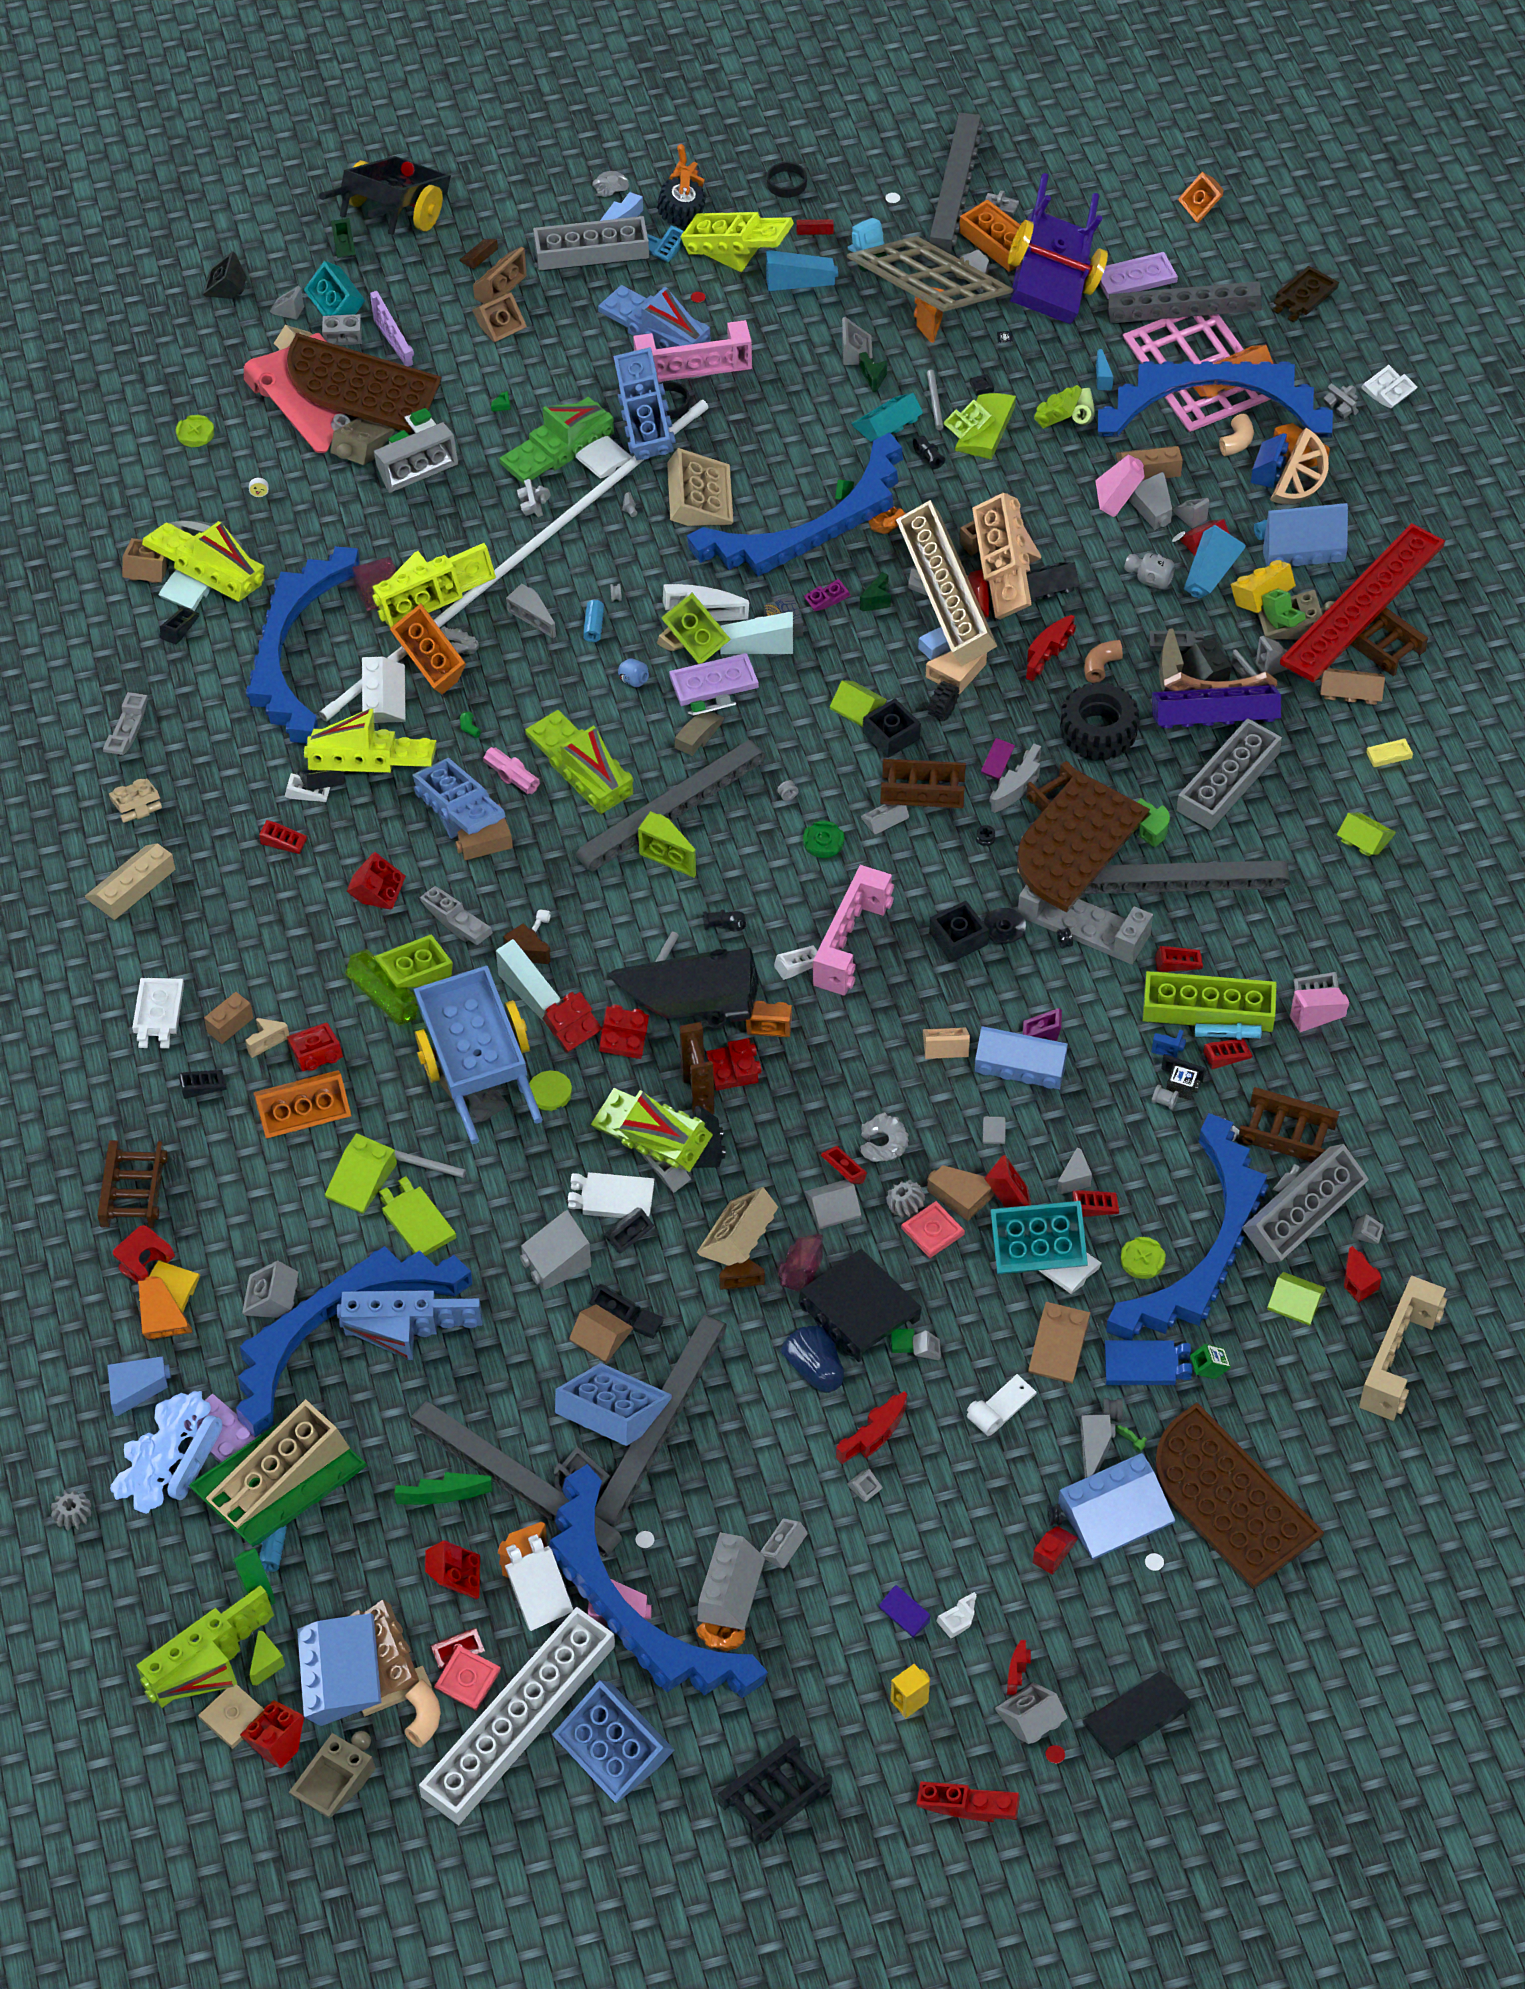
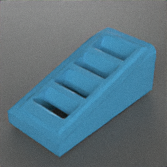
M671 225L652 255L669 262L684 246L681 239L684 231ZM663 251L667 253V256L661 254L660 252Z
M1098 349L1096 359L1097 389L1112 390L1114 378L1103 350Z

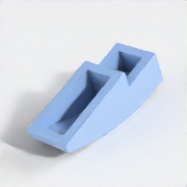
M629 192L622 203L614 201L600 221L638 217L643 211V196Z
M942 627L928 632L919 638L918 649L930 660L951 651Z

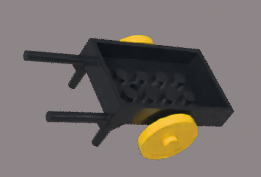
M397 156L371 163L360 160L353 168L344 170L341 187L319 194V198L325 200L341 195L340 217L344 218L347 215L349 205L359 207L367 198L386 204L385 206L369 210L368 216L375 217L389 212L388 234L391 235L395 233L401 210L404 207L412 206L415 207L413 215L414 226L421 231H428L439 217L443 200L442 195L448 193L451 175L411 162L414 166V173L408 177L404 176L401 166L404 162L411 161Z

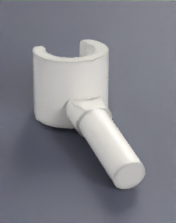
M538 910L535 924L532 927L535 932L541 925V922L549 923L550 911Z

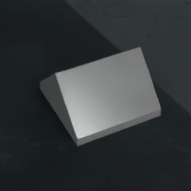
M846 317L842 318L843 365H859V353L867 352L868 356L873 358L871 335Z
M847 1179L804 1191L819 1230L861 1217L855 1186Z

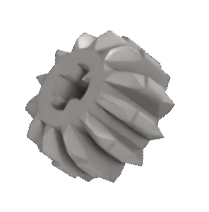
M901 1180L899 1185H893L894 1189L888 1190L886 1200L894 1215H899L901 1218L905 1215L910 1217L912 1213H918V1208L924 1207L925 1195L917 1182L913 1183L911 1180H908L904 1183Z
M74 1489L71 1494H68L64 1490L63 1497L56 1496V1503L51 1504V1516L59 1528L65 1526V1529L69 1531L72 1526L79 1529L80 1523L87 1524V1517H91L90 1500L86 1499L83 1492L78 1494Z

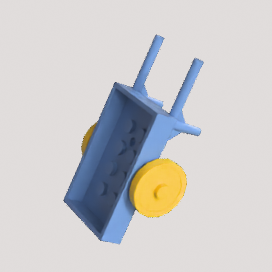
M488 966L415 988L416 1002L433 1046L431 1048L424 1029L415 1032L420 1051L417 1052L420 1064H424L431 1083L439 1081L440 1076L435 1061L437 1058L471 1144H477L479 1138L463 1096L515 1079L517 1080L519 1091L524 1094L534 1123H541L543 1119L528 1083L526 1065L522 1053L530 1051L525 1032L527 1031L523 1018L521 1019L513 1000L504 1003L503 1007Z

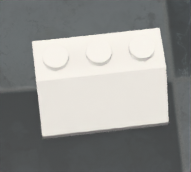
M362 657L363 711L374 709V723L406 722L405 665L385 657Z

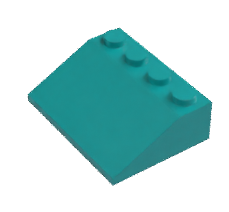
M1081 1201L991 1209L997 1274L1088 1266Z

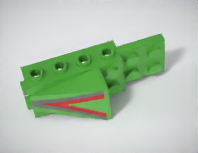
M590 397L574 404L543 407L544 425L534 429L529 433V440L500 457L499 461L504 468L525 485V480H533L550 468L556 471L575 459L576 454L590 443L602 437L613 435L614 418L611 413L606 412L598 402H594Z

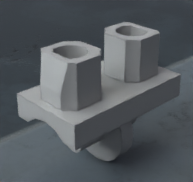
M1002 190L998 195L988 193L985 199H988L1011 218H1013L1019 206V201L1005 197V191Z
M1331 383L1327 387L1329 392L1323 398L1326 406L1332 408L1336 403H1339L1340 406L1336 411L1342 418L1347 417L1350 413L1356 415L1359 412L1356 409L1358 396L1355 395L1356 388L1353 385L1347 388L1342 386L1341 389H1338Z
M527 479L525 480L526 487L517 490L520 500L524 502L520 504L521 510L525 516L535 513L537 517L543 516L541 503H546L550 498V491L543 486H538L536 489L532 486L531 480Z

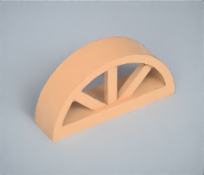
M1305 428L1300 434L1271 496V501L1279 504L1300 503L1312 496L1323 484L1328 472V455L1322 441L1311 430ZM1306 445H1308L1313 451L1302 455ZM1316 458L1318 473L1299 463ZM1297 471L1316 480L1311 489L1304 492ZM1291 478L1297 494L1285 493Z

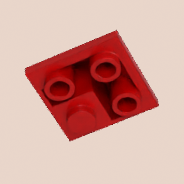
M374 852L353 875L346 892L362 904L391 910L394 907L406 876Z
M445 1540L425 1550V1572L441 1586L474 1599L479 1598V1554Z
M273 1700L247 1726L240 1736L267 1762L282 1769L299 1750L304 1717L293 1709Z

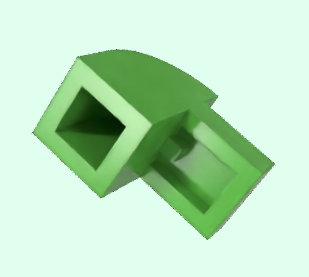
M1277 588L1262 595L1265 614L1269 622L1276 629H1281L1285 626L1295 627L1298 623L1306 620L1304 612L1292 608L1289 592Z
M1141 798L1137 802L1149 808L1150 811L1140 824L1139 837L1155 848L1168 834L1170 815L1165 806L1162 805L1156 809L1151 803H1147Z

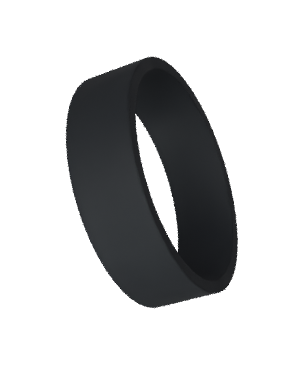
M793 162L775 164L767 172V187L772 194L778 197L791 198L798 196L807 187L806 170L801 165ZM780 172H794L799 174L804 181L793 188H781L774 185L770 179Z
M673 381L660 382L659 384L663 383L665 391H675L686 398V402L681 407L666 411L667 415H670L671 420L683 416L690 406L687 388Z

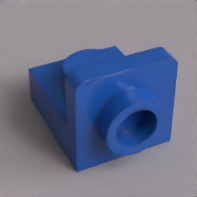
M1179 1030L1177 1038L1155 1033L1151 1052L1177 1058L1179 1051L1183 1052L1186 1039H1183L1184 1031Z

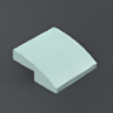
M176 570L161 589L159 596L181 607L195 611L202 597L206 598L211 587Z

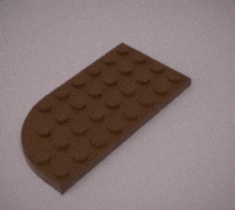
M296 333L288 351L287 370L289 377L296 389L307 399L317 405L398 430H405L411 434H415V432L405 420V417L424 408H427L429 411L442 380L441 376Z
M1078 771L1023 835L1017 852V865L1022 879L1037 896L1067 913L1148 816L1150 809Z
M1197 1402L1168 1425L1159 1441L1156 1454L1157 1479L1165 1497L1253 1590L1323 1537L1324 1532Z

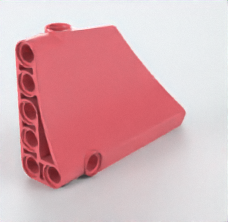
M320 333L309 336L327 342ZM290 346L249 360L244 366V380L254 393L270 397L315 452L326 453L333 439L334 430L331 427V422L336 414L345 415V413L317 405L296 389L287 370V357Z

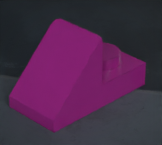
M1058 1008L1023 1021V1035L1037 1038L1047 1037L1049 1040L1057 1041L1061 1031L1062 1010Z

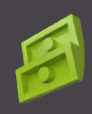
M973 399L961 413L956 409L943 424L960 440L965 441L981 433L996 419Z

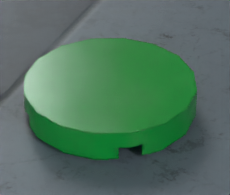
M818 821L805 829L803 845L806 851L815 857L830 858L842 850L844 846V832L833 822Z

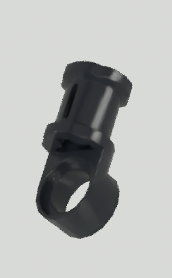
M923 435L913 438L915 452L918 455L922 454L929 461L930 468L938 469L945 463V457L938 452L937 445L930 444Z
M722 909L720 912H703L705 930L711 927L722 926V928H728L730 931H741L746 927L745 915L740 911L725 912ZM735 920H741L740 922L732 923Z

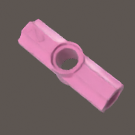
M491 747L486 751L483 757L484 762L497 771L505 783L510 784L512 782L526 794H533L540 784L539 779L528 772L519 759L516 757L509 758L496 747Z

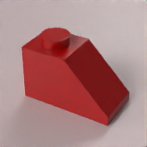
M1056 1526L1046 1532L1034 1549L1033 1564L1053 1575L1077 1542L1078 1537Z

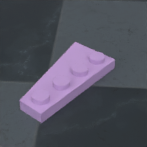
M377 291L371 292L374 322L404 365L408 367L413 365L412 357L414 352L412 347L408 346Z

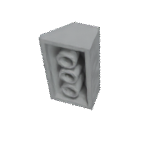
M444 422L374 450L376 466L389 493L458 465L454 435Z
M720 1532L699 1598L697 1621L745 1630L765 1557L744 1537Z

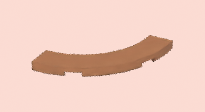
M1266 671L1249 678L1223 682L1199 680L1180 672L1165 679L1164 685L1172 691L1258 685L1277 686V680Z

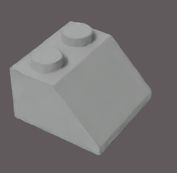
M277 1260L250 1274L242 1314L245 1316L278 1318L290 1312L294 1306L293 1300L298 1285L297 1278L299 1272Z
M1034 1682L995 1708L996 1712L1015 1736L1028 1744L1037 1742L1043 1734L1058 1728L1061 1722L1068 1718L1057 1694Z

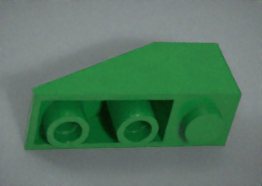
M254 1548L250 1551L241 1552L233 1560L243 1595H248L261 1585L267 1593L270 1605L275 1604L274 1594L257 1550Z

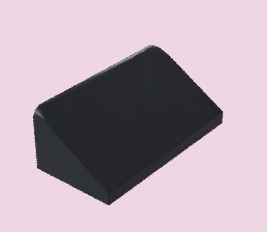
M308 769L298 771V775L307 790L340 786L345 783L344 771Z
M1166 1054L1163 1055L1162 1070L1173 1073L1175 1066L1197 1072L1195 1081L1203 1083L1207 1073L1206 1068ZM1187 1071V1073L1189 1072V1073L1192 1074V1078L1189 1077V1079H1192V1080H1193V1077H1194V1074H1195V1073H1194V1072Z
M637 1207L603 1235L617 1252L621 1254L651 1230L654 1224L643 1209Z
M599 1284L589 1302L590 1305L600 1306L627 1324L641 1308L603 1284Z

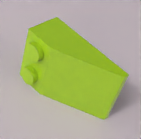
M693 592L661 617L698 664H702L731 640Z
M650 811L638 828L639 854L695 878V848L668 818Z
M432 934L375 956L376 961L396 988L421 987L452 977L453 962Z
M356 1133L341 1157L325 1193V1198L364 1214L397 1165L395 1150Z

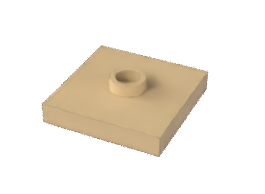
M235 1685L234 1687L227 1688L198 1716L204 1724L233 1749L243 1740L240 1734L264 1709L238 1685Z

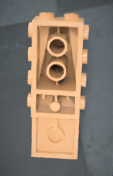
M1006 493L995 496L972 508L984 580L989 581L994 614L997 619H1003L1032 605L1026 572L1030 571L1029 564L1041 559V554L1023 525L1018 499Z

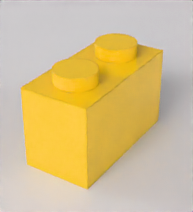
M913 1664L891 1680V1702L905 1719L929 1701L930 1678L926 1671L919 1669Z

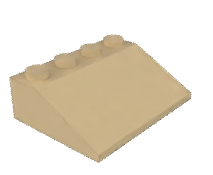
M677 448L667 462L670 520L687 526L732 525L733 509L730 465Z

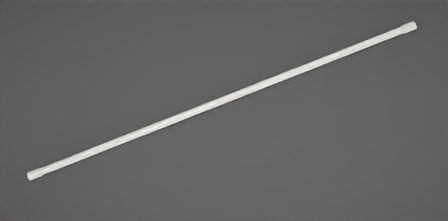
M700 400L685 415L672 424V427H669L670 432H674V435L677 434L692 420L703 414L708 409V404L704 400ZM635 455L497 567L494 570L495 579L472 588L463 595V598L457 600L436 617L434 621L440 628L644 460H636ZM401 646L387 659L399 662L408 653ZM362 679L335 701H332L319 712L320 717L327 722L342 707L362 692Z

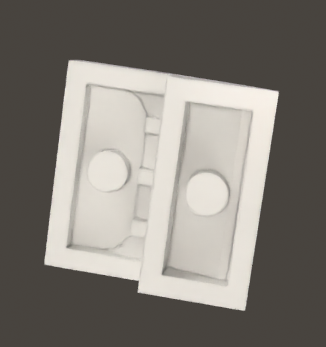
M1388 365L1365 382L1361 388L1382 405L1393 408L1418 387L1405 374L1400 377Z
M608 436L590 443L576 454V458L600 479L610 476L617 467L622 466L632 458L631 455Z
M1087 1253L1088 1266L1039 1271L1072 1294L1084 1285L1086 1278L1099 1270L1101 1262Z

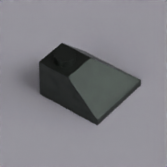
M232 251L210 268L203 292L205 297L232 299L237 294H242L245 290L247 277L235 252Z

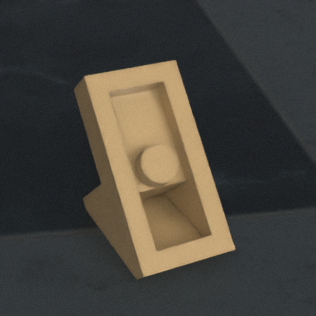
M257 1018L256 1022L259 1033H255L245 1040L250 1056L253 1058L287 1040V1036H289L287 1024Z

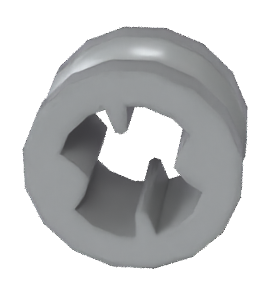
M336 414L331 422V427L335 431L350 423V419L343 414Z
M610 584L611 601L614 602L616 599L622 601L620 584H617V586Z
M788 780L778 787L777 792L784 801H789L798 794V788L793 781Z

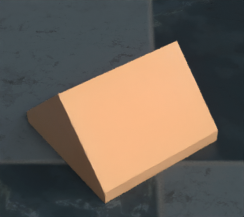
M966 1028L923 1029L925 1059L969 1057L970 1035Z

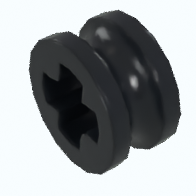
M989 825L979 827L977 830V842L982 846L992 845L995 841L994 828Z
M1065 928L1064 931L1057 930V940L1060 947L1064 949L1066 945L1073 946V937L1070 929Z
M1051 1504L1047 1505L1049 1525L1053 1526L1054 1523L1062 1525L1060 1504H1056L1055 1507H1052Z

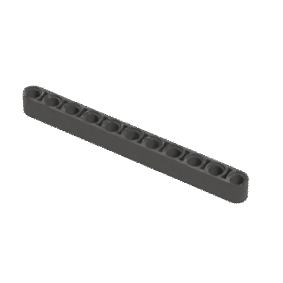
M752 740L744 742L581 846L576 853V858L589 871L597 870L639 843L638 828L650 811L661 814L672 822L759 766L766 757L765 752Z
M1285 861L1106 865L1083 894L1282 889L1290 885L1288 864Z
M708 1315L702 1317L662 1388V1391L672 1395V1399L645 1433L631 1443L595 1508V1516L605 1523L616 1527L621 1521L722 1340L727 1327L725 1322Z
M425 1401L410 1417L411 1424L417 1430L481 1474L492 1476L494 1483L556 1525L555 1518L558 1508L569 1502L562 1492L430 1402ZM595 1516V1536L599 1555L606 1558L622 1541V1536L613 1527Z

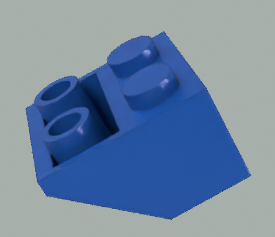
M1282 433L1262 442L1252 469L1251 483L1273 488L1275 482L1279 481L1282 474L1280 468L1285 467L1287 456H1284L1289 446V443L1286 442L1287 434Z

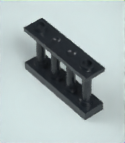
M795 1735L791 1736L718 1793V1803L724 1810L730 1806H735L756 1830L753 1832V1843L755 1846L761 1842L769 1841L776 1830L818 1797L823 1798L831 1791L832 1776L828 1773L820 1779L799 1756L800 1740ZM792 1762L813 1786L801 1794L781 1772V1766L785 1763ZM768 1776L773 1777L794 1800L784 1809L780 1807L761 1785L762 1781ZM749 1791L755 1792L775 1815L764 1824L742 1800L743 1796Z

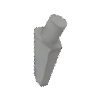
M628 492L624 495L622 510L628 512L631 517H635L638 513L635 509L636 504L631 493Z
M1294 1164L1290 1173H1285L1272 1190L1281 1192L1299 1175L1302 1168Z

